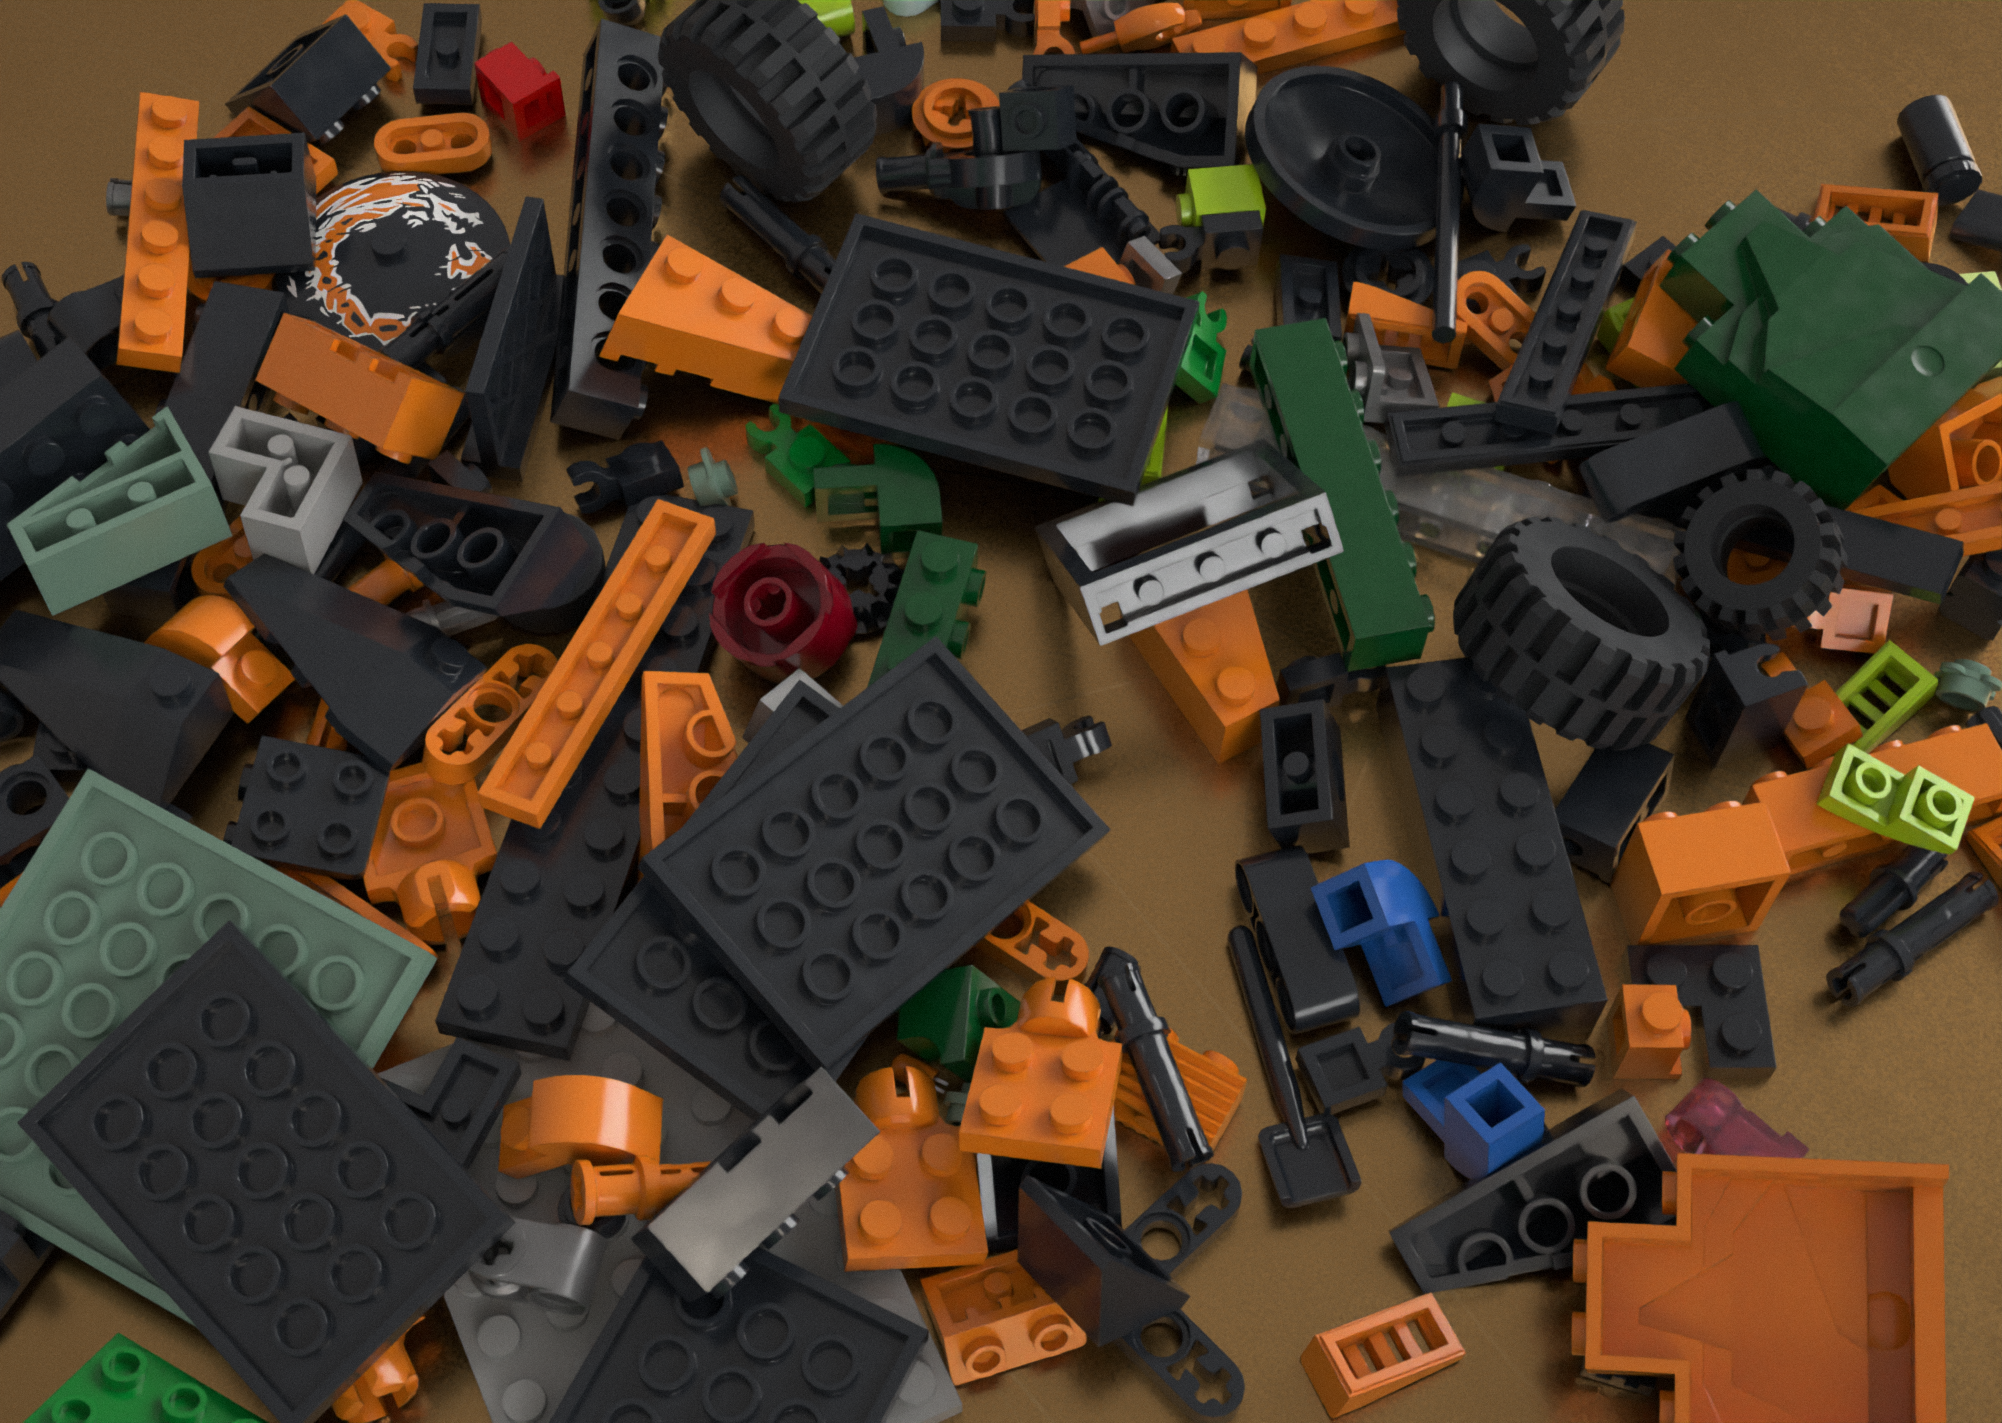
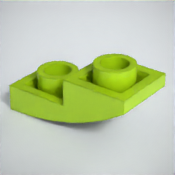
M1848 743L1835 753L1817 805L1839 817L1883 836L1950 855L1958 848L1975 797L1919 765L1904 775Z

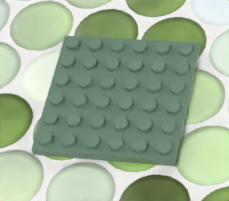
M87 769L0 908V1210L15 1218L27 1229L194 1325L17 1122L229 920L238 925L372 1069L438 958L150 801Z

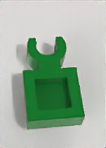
M1203 291L1187 297L1188 299L1199 301L1200 305L1198 318L1175 382L1179 388L1199 404L1217 398L1227 351L1216 341L1217 334L1226 327L1227 313L1223 308L1206 314L1205 303L1207 295Z
M773 404L769 407V418L771 424L776 429L762 431L756 424L749 421L745 424L746 439L754 451L766 454L764 457L765 470L806 508L815 501L813 468L850 463V460L811 424H808L796 433L791 428L790 415L780 413L779 405Z

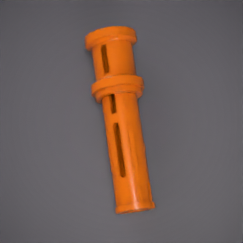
M644 1155L636 1156L632 1164L592 1166L588 1159L576 1160L571 1172V1203L575 1221L579 1226L590 1225L595 1217L634 1214L639 1221H649L712 1161L687 1164H658L654 1158L650 1159V1157Z

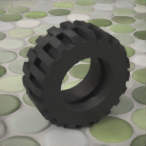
M696 0L664 28L659 43L658 61L664 67L662 71L666 86L671 88L674 94L672 99L678 109L686 114L690 120L688 124L695 133L703 137L710 145L709 149L719 160L723 159L729 164L731 171L737 176L744 175L748 177L753 185L763 194L772 193L775 199L783 202L791 201L793 203L812 200L864 154L873 143L877 126L876 105L870 101L872 92L867 80L862 79L857 71L859 65L852 54L846 53L840 45L839 41L841 39L831 27L826 28L817 18L818 14L806 3L801 4L797 0Z
M1397 0V5L1399 6L1397 8L1399 29L1406 31L1404 44L1410 55L1417 56L1420 61L1418 68L1427 79L1432 77L1441 87L1448 81L1461 83L1464 88V109L1475 115L1488 114L1491 121L1502 124L1511 123L1513 120H1516L1517 125L1538 124L1540 121L1545 122L1562 116L1567 109H1572L1616 54L1621 44L1620 36L1624 32V10L1620 9L1623 6V0H1495L1512 11L1526 27L1506 15L1494 0Z
M1537 516L1506 526L1499 533L1454 601V634L1458 635V645L1463 655L1470 657L1474 661L1473 669L1483 681L1489 680L1497 688L1496 694L1509 705L1511 703L1517 705L1526 712L1525 716L1538 725L1544 723L1554 728L1556 734L1571 741L1578 738L1584 740L1588 747L1597 749L1611 746L1614 751L1631 749L1648 744L1656 739L1707 672V666L1710 663V640L1707 639V629L1703 620L1694 616V606L1687 597L1680 596L1674 590L1675 584L1664 574L1659 575L1650 568L1648 561L1637 553L1631 554L1619 546L1620 543L1606 535L1601 537L1592 533L1589 527L1578 523L1564 524L1562 519L1546 517L1540 520Z

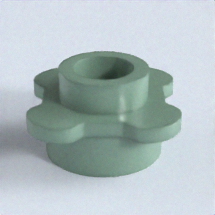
M708 447L700 449L703 461L688 466L689 479L699 505L721 504L732 506L729 497L738 494V487L727 460L716 463Z
M1968 659L1942 662L1939 668L1940 671H1936L1934 674L1939 683L1935 693L1936 696L1943 702L1966 711L1978 712L1986 708L1988 701L1994 700L1995 691H2001L2002 682L1991 676L1992 671L1988 667Z

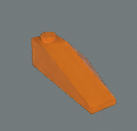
M2002 376L1980 383L1974 389L1971 388L1888 467L1890 483L1908 500L2002 481Z
M643 672L641 690L640 845L638 865L642 857L684 826L738 758L734 748L737 741L709 673ZM638 869V882H639L644 875H643L642 872Z

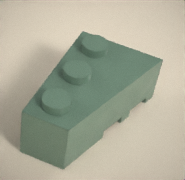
M168 406L152 417L155 427L127 447L119 441L104 452L108 462L79 482L73 476L7 524L52 616L233 536L214 488Z

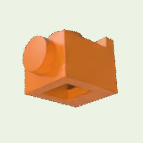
M1622 984L1606 1016L1613 1079H1680L1682 1076L1680 1054L1683 1050H1688L1690 1046L1691 1020L1689 1012L1683 1009L1678 1000L1676 985Z

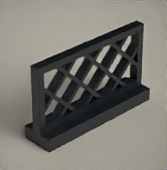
M525 197L465 389L472 423L461 455V463L464 466L469 463L474 464L486 477L523 482L555 373L563 275L556 274L544 199Z

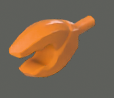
M1179 3L1151 4L1134 9L1115 20L1114 26L1116 31L1079 43L1082 54H1090L1120 44L1123 54L1136 50L1153 49L1168 44L1172 41V38L1183 36L1201 25L1202 18L1197 9L1184 11Z

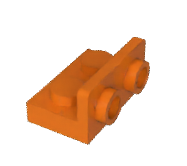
M1018 1249L985 1260L984 1265H966L920 1279L924 1301L943 1346L948 1374L956 1386L980 1378L990 1377L996 1373L1047 1357L1056 1356L1086 1344V1333L1017 1262Z

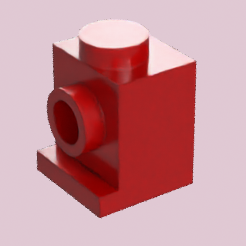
M512 41L501 48L490 51L485 57L474 62L481 101L519 142L566 115L559 75L554 70L547 74L542 64L536 58L531 57L528 59Z

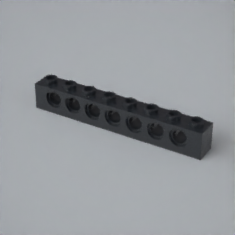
M601 18L583 54L550 422L619 440L631 420H639L644 413L648 398V386L641 384V373L645 369L647 361L620 355L617 362L599 357L618 313L659 248L658 242L651 241L652 230L658 222L662 206L661 196L655 195V185L661 177L665 162V152L658 150V141L664 133L668 119V108L661 106L662 97L668 86H666L662 77L664 67L658 61L661 37Z

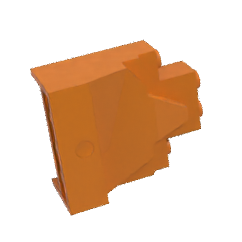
M1677 1153V1172L1663 1171L1662 1215H1677L1676 1226L1588 1222L1587 1240L1574 1239L1573 1282L1587 1283L1586 1312H1572V1355L1585 1356V1369L1587 1373L1675 1378V1391L1660 1390L1659 1423H1946L1943 1187L1949 1180V1164Z

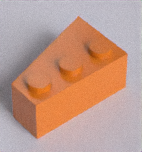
M666 235L618 313L599 357L617 362L620 355L655 363V372L673 376L676 369L710 378V386L779 404L778 397L812 316L675 238Z
M283 313L255 381L276 391L273 401L305 415H308L309 410L326 418L324 422L326 427L339 433L351 435L354 439L361 437L376 445V451L406 464H410L413 456L431 460L438 457L465 394L314 321L288 313Z

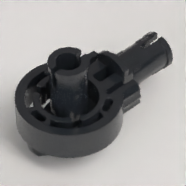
M1000 106L974 108L968 110L971 119L973 150L943 153L942 143L933 142L931 148H928L926 154L878 157L876 161L877 185L881 194L891 191L929 189L931 194H935L936 199H952L957 205L968 209L992 210L1019 206L1031 201L1041 188L1040 150L1003 152Z

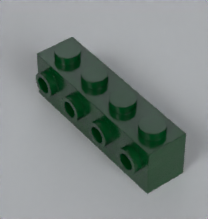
M917 530L867 688L935 636L955 658L963 659L971 629V623L966 622L970 606L979 607L987 575L985 570L977 569L978 544Z

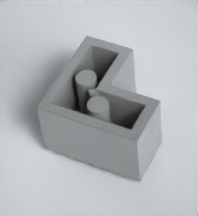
M235 406L208 452L222 499L245 505L240 517L253 561L265 553L314 574L363 484L352 436Z

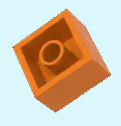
M1725 801L1709 807L1704 812L1678 816L1675 812H1661L1645 818L1641 823H1637L1612 877L1611 887L1631 945H1675L1758 930L1791 874V870L1766 802L1741 805L1737 801Z

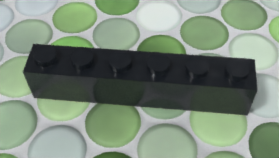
M214 281L206 303H200L195 311L193 336L187 351L183 350L180 373L174 372V383L167 399H162L159 402L155 415L168 406L209 478L225 514L229 501L222 499L208 452L235 406L263 413L272 389L255 381L283 313L290 314L284 292ZM200 551L103 593L102 595L111 613L167 622L193 599L197 587L192 577L191 567L194 558Z

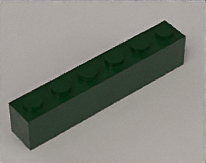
M1326 318L1256 329L1249 367L1275 448L1326 492L1344 552L1313 563L1347 672L1421 659L1428 633L1433 632L1435 628L1434 610L1427 594L1420 595L1415 582L1417 564L1413 547L1410 542L1401 541L1397 529L1399 511L1396 497L1392 490H1384L1379 476L1381 474L1379 447L1374 439L1367 440L1362 426L1364 423V406L1361 395L1357 389L1350 390L1346 379L1348 365L1344 345L1340 340H1333ZM1302 530L1307 546L1317 543L1308 533Z

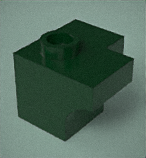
M973 965L946 969L900 1008L897 1041L931 1065L941 1064L965 1082L971 1083L985 1027L996 1029L1011 1027L1017 1020L1021 1002Z

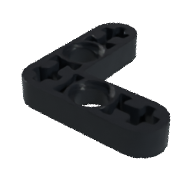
M1214 1163L1200 1164L1189 1170L1131 1223L1125 1231L1141 1247V1238L1152 1228H1166L1175 1233L1181 1246L1177 1255L1167 1260L1154 1259L1174 1279L1232 1225L1238 1215L1241 1204L1242 1189L1240 1181L1232 1171L1223 1165ZM1200 1187L1207 1193L1216 1188L1224 1192L1221 1201L1222 1210H1219L1212 1204L1206 1206L1195 1216L1193 1228H1191L1184 1217L1196 1205L1199 1194L1197 1188ZM1174 1207L1177 1208V1210H1178L1179 1213H1177L1176 1211L1172 1210V1208H1174ZM1192 1229L1199 1232V1234L1195 1235ZM1181 1309L1113 1340L1117 1347L1193 1422L1227 1423L1234 1418L1240 1409L1245 1390L1243 1374L1237 1365ZM1153 1323H1165L1177 1331L1180 1336L1181 1346L1171 1356H1154L1146 1351L1142 1345L1140 1335L1146 1327ZM1195 1350L1200 1355L1195 1360L1193 1370L1204 1381L1212 1383L1218 1378L1225 1381L1226 1386L1222 1397L1226 1403L1223 1405L1214 1398L1208 1400L1205 1404L1197 1400L1196 1397L1200 1384L1187 1369L1182 1373L1180 1380H1176L1171 1375L1184 1366L1192 1351Z

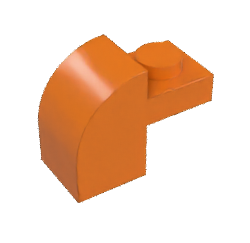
M203 595L194 598L144 642L145 644L164 648L219 673L233 711L247 724L295 680L290 671L251 633L255 626L237 603L221 596Z
M563 1075L534 1080L531 1097L503 1106L498 1172L521 1179L567 1164L573 1166L576 1160L588 1159L592 1166L632 1164L636 1156L647 1155L650 1159L654 1158L659 1164L663 1098L631 1084L597 1076Z

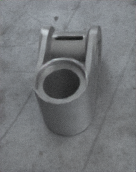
M511 1217L516 1223L468 1270L473 1286L481 1294L490 1298L536 1305L560 1314L583 1315L588 1313L607 1241L600 1234L584 1227L563 1223L547 1224ZM499 1248H507L510 1254L497 1256ZM497 1256L494 1265H486L484 1258L492 1259Z

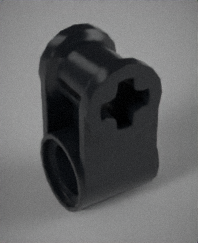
M124 274L88 290L67 295L52 308L47 318L48 328L61 342L70 336L99 370H104L117 361Z

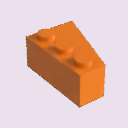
M1247 589L1128 635L1218 764L1262 742L1260 709L1277 707L1280 699Z

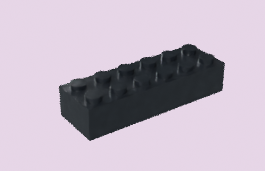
M1470 657L1386 667L1376 702V709L1419 880L1429 893L1440 915L1430 920V924L1452 978V981L1447 983L1446 987L1455 1022L1515 1032L1517 1029L1521 1030V1028L1525 1027L1537 1030L1541 1033L1542 1038L1547 1039L1592 1033L1608 998L1529 718L1525 716L1526 712L1514 703L1509 705L1497 695V688L1489 680L1483 681L1473 669L1474 661Z

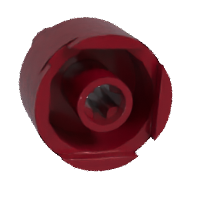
M765 543L750 545L731 557L721 568L714 580L711 593L715 596L712 614L709 613L710 627L716 640L732 656L768 681L781 683L799 668L812 679L820 676L836 663L846 649L848 642L856 633L857 619L853 614L852 602L844 585L811 553L796 544L785 543V545L767 546Z

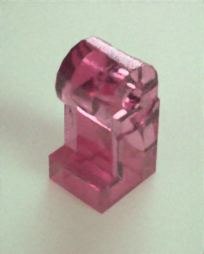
M1709 1078L1700 1080L1665 1116L1667 1131L1673 1140L1688 1154L1804 1158L1810 1150L1789 1131L1783 1137L1779 1135L1751 1110L1747 1111L1739 1098L1730 1089L1720 1082Z

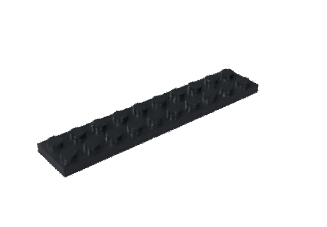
M667 494L650 496L628 507L606 565L603 580L597 589L592 605L657 499L714 518L716 535L542 827L538 829L514 819L510 820L435 1020L439 1034L570 1061L590 1001L565 984L563 980L569 969L626 899L638 865L640 845L639 799L642 675L644 671L705 672L716 640L710 627L709 613L712 614L715 596L711 593L713 583L724 564L736 553L748 547L755 527L753 510L721 504L700 506L697 500Z

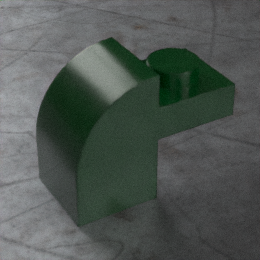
M873 444L874 464L855 465L840 463L831 467L813 468L817 523L878 519L880 554L884 555L891 552L893 559L909 558L917 530L942 536L943 521L937 479L931 468L914 453L898 446Z

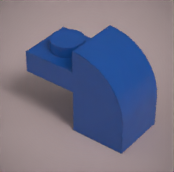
M1393 860L1367 862L1311 887L1334 950L1357 945L1362 946L1385 1007L1399 1004L1452 981L1429 920L1440 916L1423 884L1405 866Z
M1436 1060L1402 1081L1403 1098L1444 1142V1158L1457 1171L1469 1179L1487 1177L1541 1143L1543 1139L1545 1109L1501 1062L1481 1074L1473 1066Z

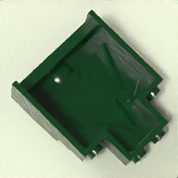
M1757 189L1738 205L1728 200L1706 222L1704 227L1709 230L1701 238L1692 232L1673 249L1667 257V260L1673 267L1659 285L1698 322L1683 339L1682 343L1688 348V351L1674 370L1714 407L1739 401L1763 453L1784 473L1788 474L1794 483L1797 484L1801 480L1812 488L1817 498H1821L1825 505L1842 510H1847L1870 484L1971 388L1974 389L2002 360V291L1982 273L1966 286L1928 270L1879 224L1868 226L1847 206L1841 209L1828 222L1821 216H1818L1801 231Z

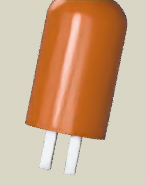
M899 1054L891 1062L890 1067L893 1069L894 1079L906 1084L905 1066L925 1071L935 1084L936 1082L945 1086L949 1084L938 1078L940 1070L907 1054ZM935 1086L936 1091L944 1094L945 1090Z

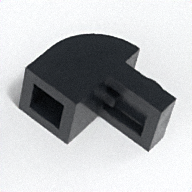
M884 6L862 11L863 51L865 55L854 57L859 65L857 71L862 79L867 80L872 92L870 101L876 105L877 126L875 136L895 131L912 120L913 103L924 89L923 44L919 42L906 45L902 29L900 27L892 28Z
M1478 124L1462 150L1460 159L1461 171L1472 210L1479 223L1492 230L1507 232L1515 217L1567 221L1576 208V203L1564 164L1558 161L1540 160L1531 128Z

